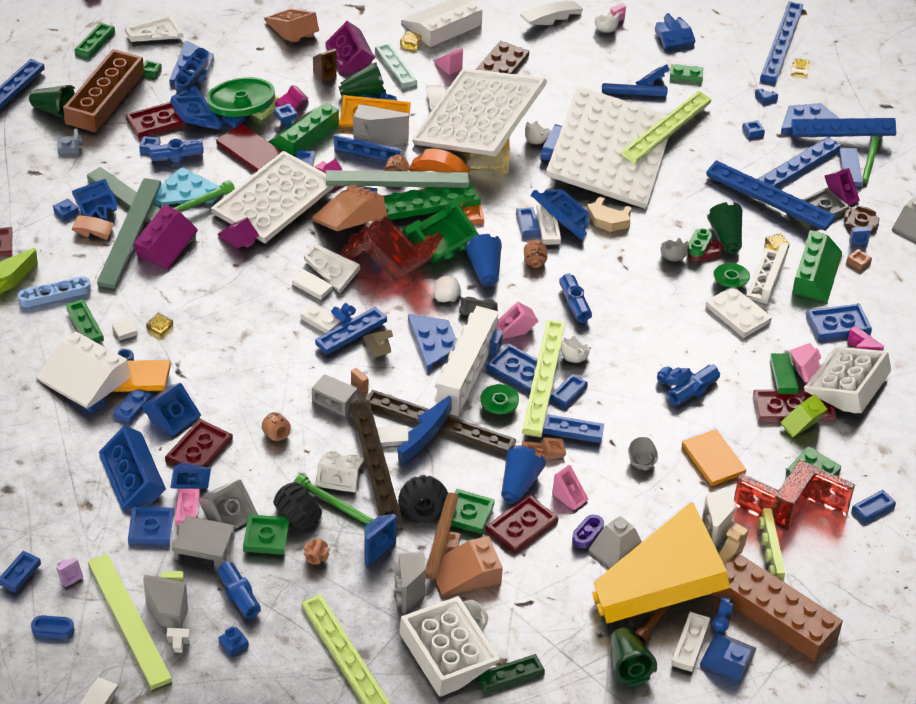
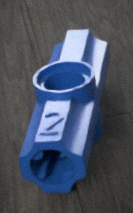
M175 138L171 139L168 144L149 147L151 162L167 159L173 162H180L186 156L204 153L202 139L182 141Z
M571 273L564 274L559 278V284L567 299V307L572 310L577 321L581 323L587 322L592 318V311L584 297L585 291L579 286L574 275H571Z
M709 364L695 374L692 372V375L681 386H675L668 391L670 401L676 406L692 396H701L707 389V386L720 378L721 373L715 364Z
M226 561L221 563L220 567L217 568V575L225 586L229 600L232 603H236L244 618L252 619L261 612V606L253 595L248 579L246 577L242 578L233 562Z

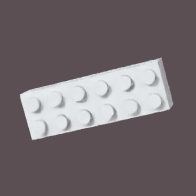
M476 306L474 312H471L468 317V324L463 326L461 338L456 340L455 350H451L448 363L443 365L441 377L436 379L435 388H437L434 401L439 403L450 396L452 399L450 414L459 416L489 355L490 340L498 326L497 311Z

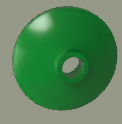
M735 263L721 264L714 269L713 273L714 279L719 284L727 287H741L750 280V272L744 266Z
M494 384L482 391L480 402L491 413L507 414L514 411L519 405V395L515 389L508 385Z

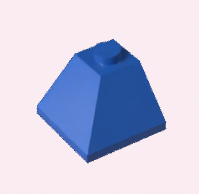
M395 514L378 516L366 524L364 528L365 565L369 566L396 544L397 516Z
M716 632L700 665L741 681L756 651V647Z

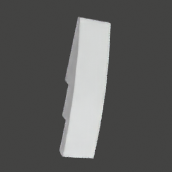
M559 1L534 7L522 12L520 17L529 25H553L555 19L567 20L569 14H582L583 8L576 1Z

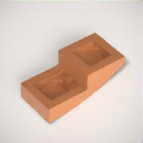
M77 216L71 230L86 237L91 233L107 240L114 224L95 217Z
M543 438L541 443L522 442L521 446L535 450V455L539 458L542 455L545 461L558 459L567 454L562 439Z

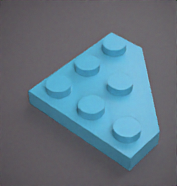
M181 167L161 184L154 204L161 208L163 205L169 206V204L180 203L181 205L218 189L220 186ZM220 196L208 200L205 203H213Z

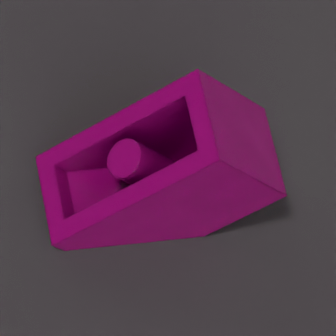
M850 168L824 175L828 189L847 205L860 201Z
M248 217L228 225L217 234L236 248L251 246L255 243L254 239L259 236Z

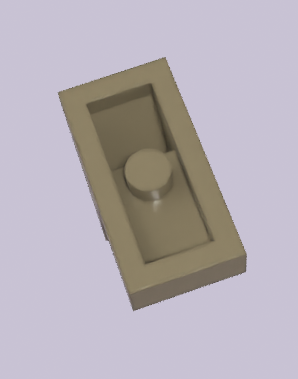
M392 330L378 331L363 336L366 345L374 357L385 355L392 351L388 338L393 337Z

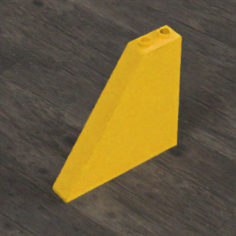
M694 502L687 504L594 581L595 591L592 592L594 603L597 605L599 616H604L608 624L730 588L727 570Z

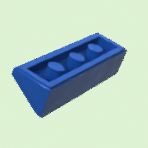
M334 135L335 150L385 161L394 155L404 156L402 149Z

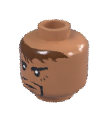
M394 155L388 158L384 171H408L409 163L404 156Z
M530 240L523 247L524 261L527 265L539 268L548 260L546 245L540 240Z
M272 412L263 419L262 430L271 440L282 441L289 435L291 424L281 413Z

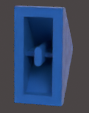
M181 462L173 468L170 488L208 489L211 469Z

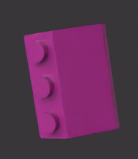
M348 20L325 42L328 50H337V68L342 74L362 70L376 58L361 29Z
M163 205L134 242L137 257L169 269L198 232V229L179 210Z

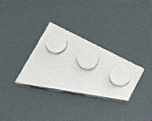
M171 15L125 27V33L131 42L184 38L183 31Z
M313 244L304 255V260L331 284L339 294H341L360 270V264L317 244Z

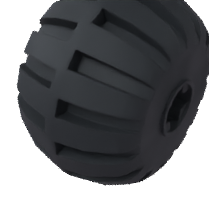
M426 475L415 476L410 481L408 480L400 490L398 496L400 511L405 515V518L410 521L414 520L415 523L435 522V519L439 520L448 491L444 484L435 477H426Z
M288 483L282 486L275 495L274 506L297 531L307 530L310 527L316 526L322 516V509L300 483Z

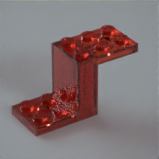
M384 216L379 220L376 218L369 227L364 226L358 234H352L348 239L349 243L340 252L342 253L341 256L351 260L365 251L396 281L427 262L443 239V236L437 232L433 236L428 235L422 243L417 242L414 245Z
M799 459L779 490L741 473L737 480L734 501L736 502V507L758 517L762 516L763 508H771L775 525L788 530L808 499L846 516L850 508L855 484Z

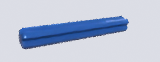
M602 83L601 91L602 93L667 96L668 87Z

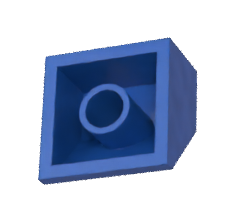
M181 382L168 386L141 406L150 421L170 437L201 416V413Z

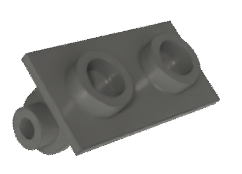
M471 296L460 298L461 306H459V313H462L463 316H469L471 312L473 313L476 306L498 311V302L494 300H478Z

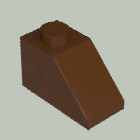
M336 49L322 52L313 57V71L322 82L337 77Z

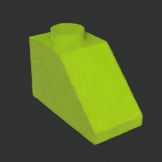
M814 394L799 404L780 424L794 438L821 420L827 408Z

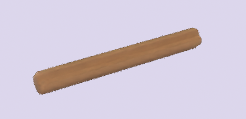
M449 492L445 499L426 565L427 579H435L437 576L458 501V495L455 492Z

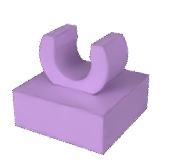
M75 557L68 561L64 559L57 563L56 569L61 584L64 587L84 577L79 561Z

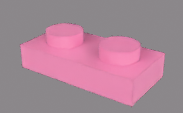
M179 489L175 525L183 524L186 516L197 518L200 489Z

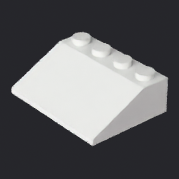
M448 0L402 19L401 23L429 47H432L481 26L483 9L474 1Z
M76 331L59 343L36 375V380L87 409L131 378L127 359Z
M835 346L818 371L806 384L804 390L811 395L816 394L819 399L842 411L862 413L891 372L888 351Z
M459 596L401 617L399 633L439 697L459 690L500 661V658Z

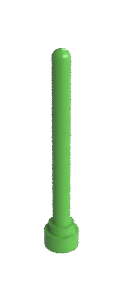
M872 136L862 176L863 184H867L869 181L878 142L883 136Z
M231 180L222 182L220 188L174 207V209L180 212L186 211L222 194L228 195L235 189V186Z
M300 473L295 478L294 482L300 483L306 491L311 492L359 521L367 524L374 520L311 484L309 477Z

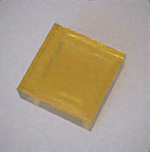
M406 31L400 39V45L415 49L421 41L422 35Z
M793 58L791 72L808 75L810 60Z
M782 233L765 237V243L771 250L778 251L781 243L788 244V249L790 247V243Z
M157 313L146 323L148 329L161 336L173 326V320L160 313Z

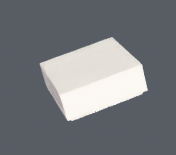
M130 318L112 324V328L119 341L137 335V330Z

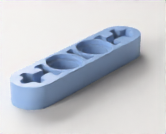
M80 276L21 290L18 293L19 304L22 307H32L87 294L91 290L90 279ZM61 288H68L67 291H60ZM44 292H49V293H50L49 295H46V296L41 295V294L44 293Z

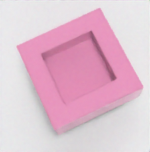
M620 3L611 7L610 12L613 16L619 13V21L625 19L626 5Z

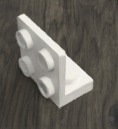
M337 451L325 452L317 465L315 486L355 493L358 472L364 463V458H359V455L356 454L340 455Z

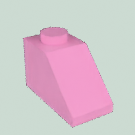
M517 301L498 319L497 329L503 331V339L526 334L539 321L530 307Z
M811 343L789 350L793 367L805 383L809 382L821 367L819 359H821L820 351L818 348L815 349Z

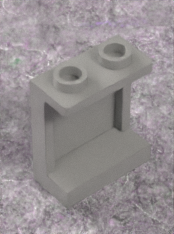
M186 516L183 524H179L177 539L172 541L171 551L174 552V560H179L181 554L214 560V566L217 569L221 563L226 562L235 540L234 525Z

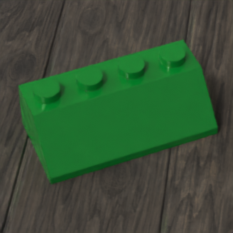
M325 102L310 110L268 142L279 150L296 157L298 150L308 149L339 126V109Z
M810 230L795 275L792 293L828 302L843 253L828 234Z

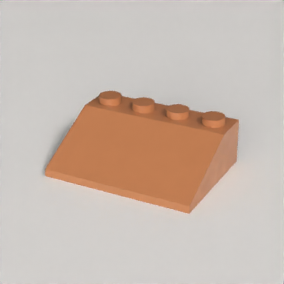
M351 185L347 187V190H343L335 196L312 219L314 222L339 231L388 216L383 195L370 191V189H364V187Z

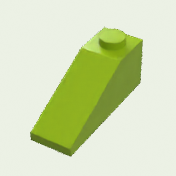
M35 247L0 261V293L14 288L38 263Z

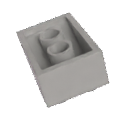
M359 104L353 116V138L381 145L408 143L409 114Z

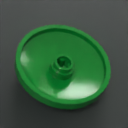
M240 77L224 81L213 87L207 95L209 109L218 115L241 117L265 110L275 101L276 94L273 84L265 79Z

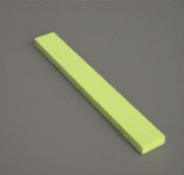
M698 90L627 146L621 155L636 164L711 104L712 99Z
M548 319L546 321L522 434L542 437L566 322Z
M108 553L88 560V566L151 690L171 683L172 677Z
M320 594L303 601L302 608L362 704H390L322 595Z

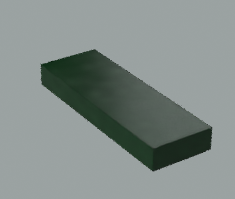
M533 654L490 668L476 677L484 694L545 675V669L537 654Z

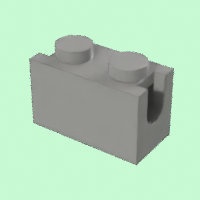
M323 374L312 387V402L346 416L351 410L350 404L357 402V398L354 397L357 393V388L335 377Z

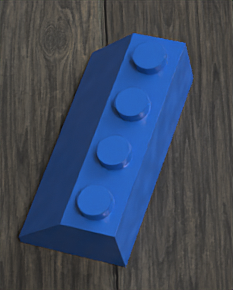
M123 425L99 451V455L122 510H129L133 506L139 507L153 503L166 490V487L142 432Z

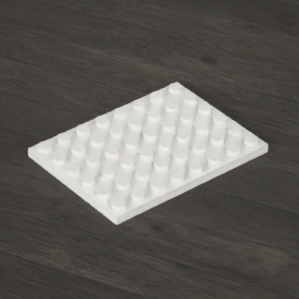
M578 86L545 176L646 209L668 138L636 164L621 154L627 146L652 128L667 114Z

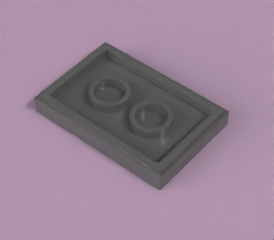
M824 188L802 199L834 214L835 218L844 215L850 208L849 205L828 188ZM794 217L809 231L817 228L809 223H806Z

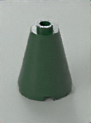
M377 62L368 65L340 82L341 86L338 87L341 96L362 97V95L379 96L380 93L387 94Z
M60 85L36 89L30 93L29 102L35 108L65 119L63 107L75 94V87L72 85Z
M727 202L717 204L709 210L710 213L709 215L707 214V220L725 252L735 254L742 248L743 210L741 205L733 202V205H728Z
M623 627L612 633L611 644L614 674L618 682L626 683L629 687L640 686L651 679L650 675L657 671V661L654 655L630 629Z

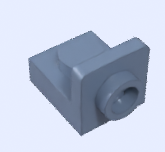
M74 129L73 137H57L58 154L79 153V146H82V135H78V129Z

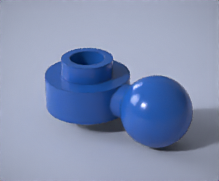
M722 596L718 616L712 620V627L716 632H725L729 627V621L726 616L727 614L731 615L734 604L730 602V597Z

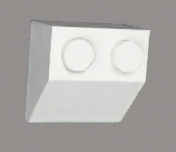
M730 493L706 494L701 519L716 549L728 537L726 534L731 526L734 525L733 513H736L737 508L736 502L732 501Z

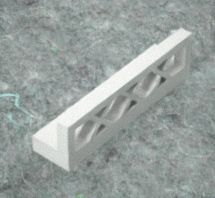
M781 243L778 251L765 248L747 293V297L750 300L768 305L786 258L788 244ZM767 255L775 257V260L770 261ZM769 267L771 270L765 273L763 268ZM765 279L766 283L760 284L758 280ZM760 290L761 293H762V296L756 295V294H752V293L755 292V291Z

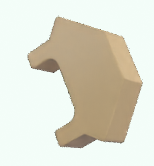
M598 197L595 203L588 204L589 218L595 227L609 232L630 228L631 207L626 206L623 211H618L603 206L604 198Z
M736 524L733 529H729L726 534L728 538L719 554L724 566L737 553L741 554L746 545L749 530L739 524Z

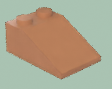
M291 8L264 17L265 22L283 39L291 40V42L300 41V38L304 36L312 37L314 33L320 31L316 12Z
M490 536L469 540L442 555L437 576L434 579L441 597L502 583L503 566Z

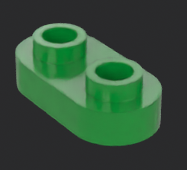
M706 228L696 229L689 240L687 252L695 257L704 255L711 242L712 233Z

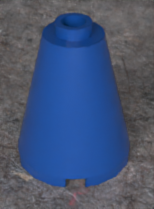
M488 233L476 235L470 239L471 242L466 243V252L481 284L490 287L499 280L502 241L499 236H496V238L491 237Z
M516 445L514 449H511V447L508 449L501 496L507 503H518L545 468L546 461L541 455L539 458L535 455L536 451L529 447Z

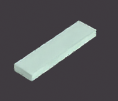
M390 42L375 46L376 54L402 89L418 85V80Z

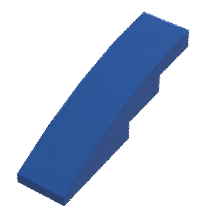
M450 396L418 417L419 425L408 432V441L397 448L398 460L402 464H405L415 456L442 427L452 410V399Z

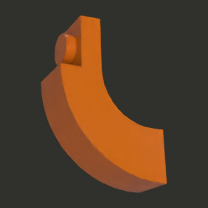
M440 149L424 150L422 156H417L412 160L408 169L410 172L469 173L470 171L469 167L459 157Z

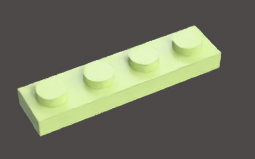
M763 508L762 516L758 518V527L763 532L761 540L762 545L766 546L765 560L769 561L770 564L768 572L784 582L785 568L771 508Z

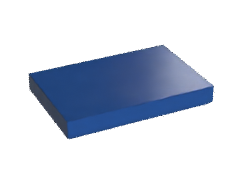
M860 303L810 309L806 313L818 340L848 337L850 329L854 326L867 334L872 333V327Z
M508 343L486 364V370L530 394L538 359Z

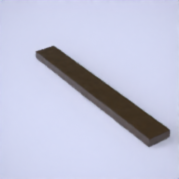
M373 389L365 399V401H370L372 410L415 425H419L418 417L429 410L426 407ZM449 415L438 433L507 456L508 449L510 447L513 449L516 444V439Z
M370 401L351 403L350 409L379 516L395 514L397 516V529L404 528Z

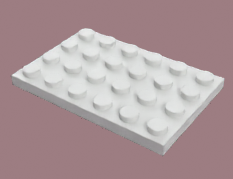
M282 151L211 207V211L214 215L230 224L248 217L259 234L256 239L266 243L335 186H326V174Z

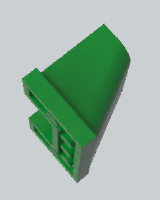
M461 195L449 202L437 214L423 222L417 220L405 227L395 242L399 247L410 242L433 264H436L443 259L446 261L451 259L458 250L460 252L466 250V243L471 242L470 239L479 235V233L461 209L466 202Z

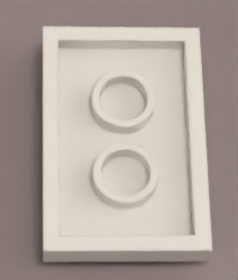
M730 287L706 301V307L743 338L771 323L772 317L735 287Z

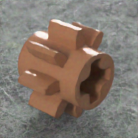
M319 538L313 539L312 542L307 541L303 548L305 550L303 555L306 560L314 565L320 564L321 561L326 562L330 555L328 553L330 548L327 543Z

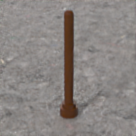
M670 606L657 609L646 625L636 629L633 633L645 646L651 639L650 632Z

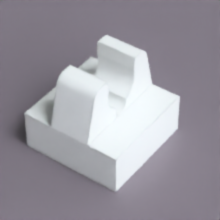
M167 628L168 643H173L174 653H183L184 644L191 643L189 629Z

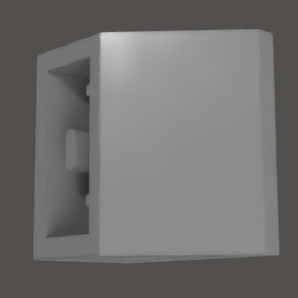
M424 552L399 553V562H395L397 605H401L402 614L407 613L425 596L426 562Z

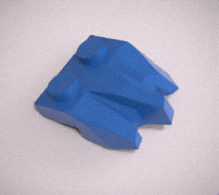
M668 12L663 17L664 22H656L654 30L657 38L661 39L664 50L695 44L696 39L692 28L683 18L677 17L675 20Z
M106 179L72 191L79 210L86 216L93 217L97 213L100 219L107 221L106 211L117 210L115 196L112 190H110Z

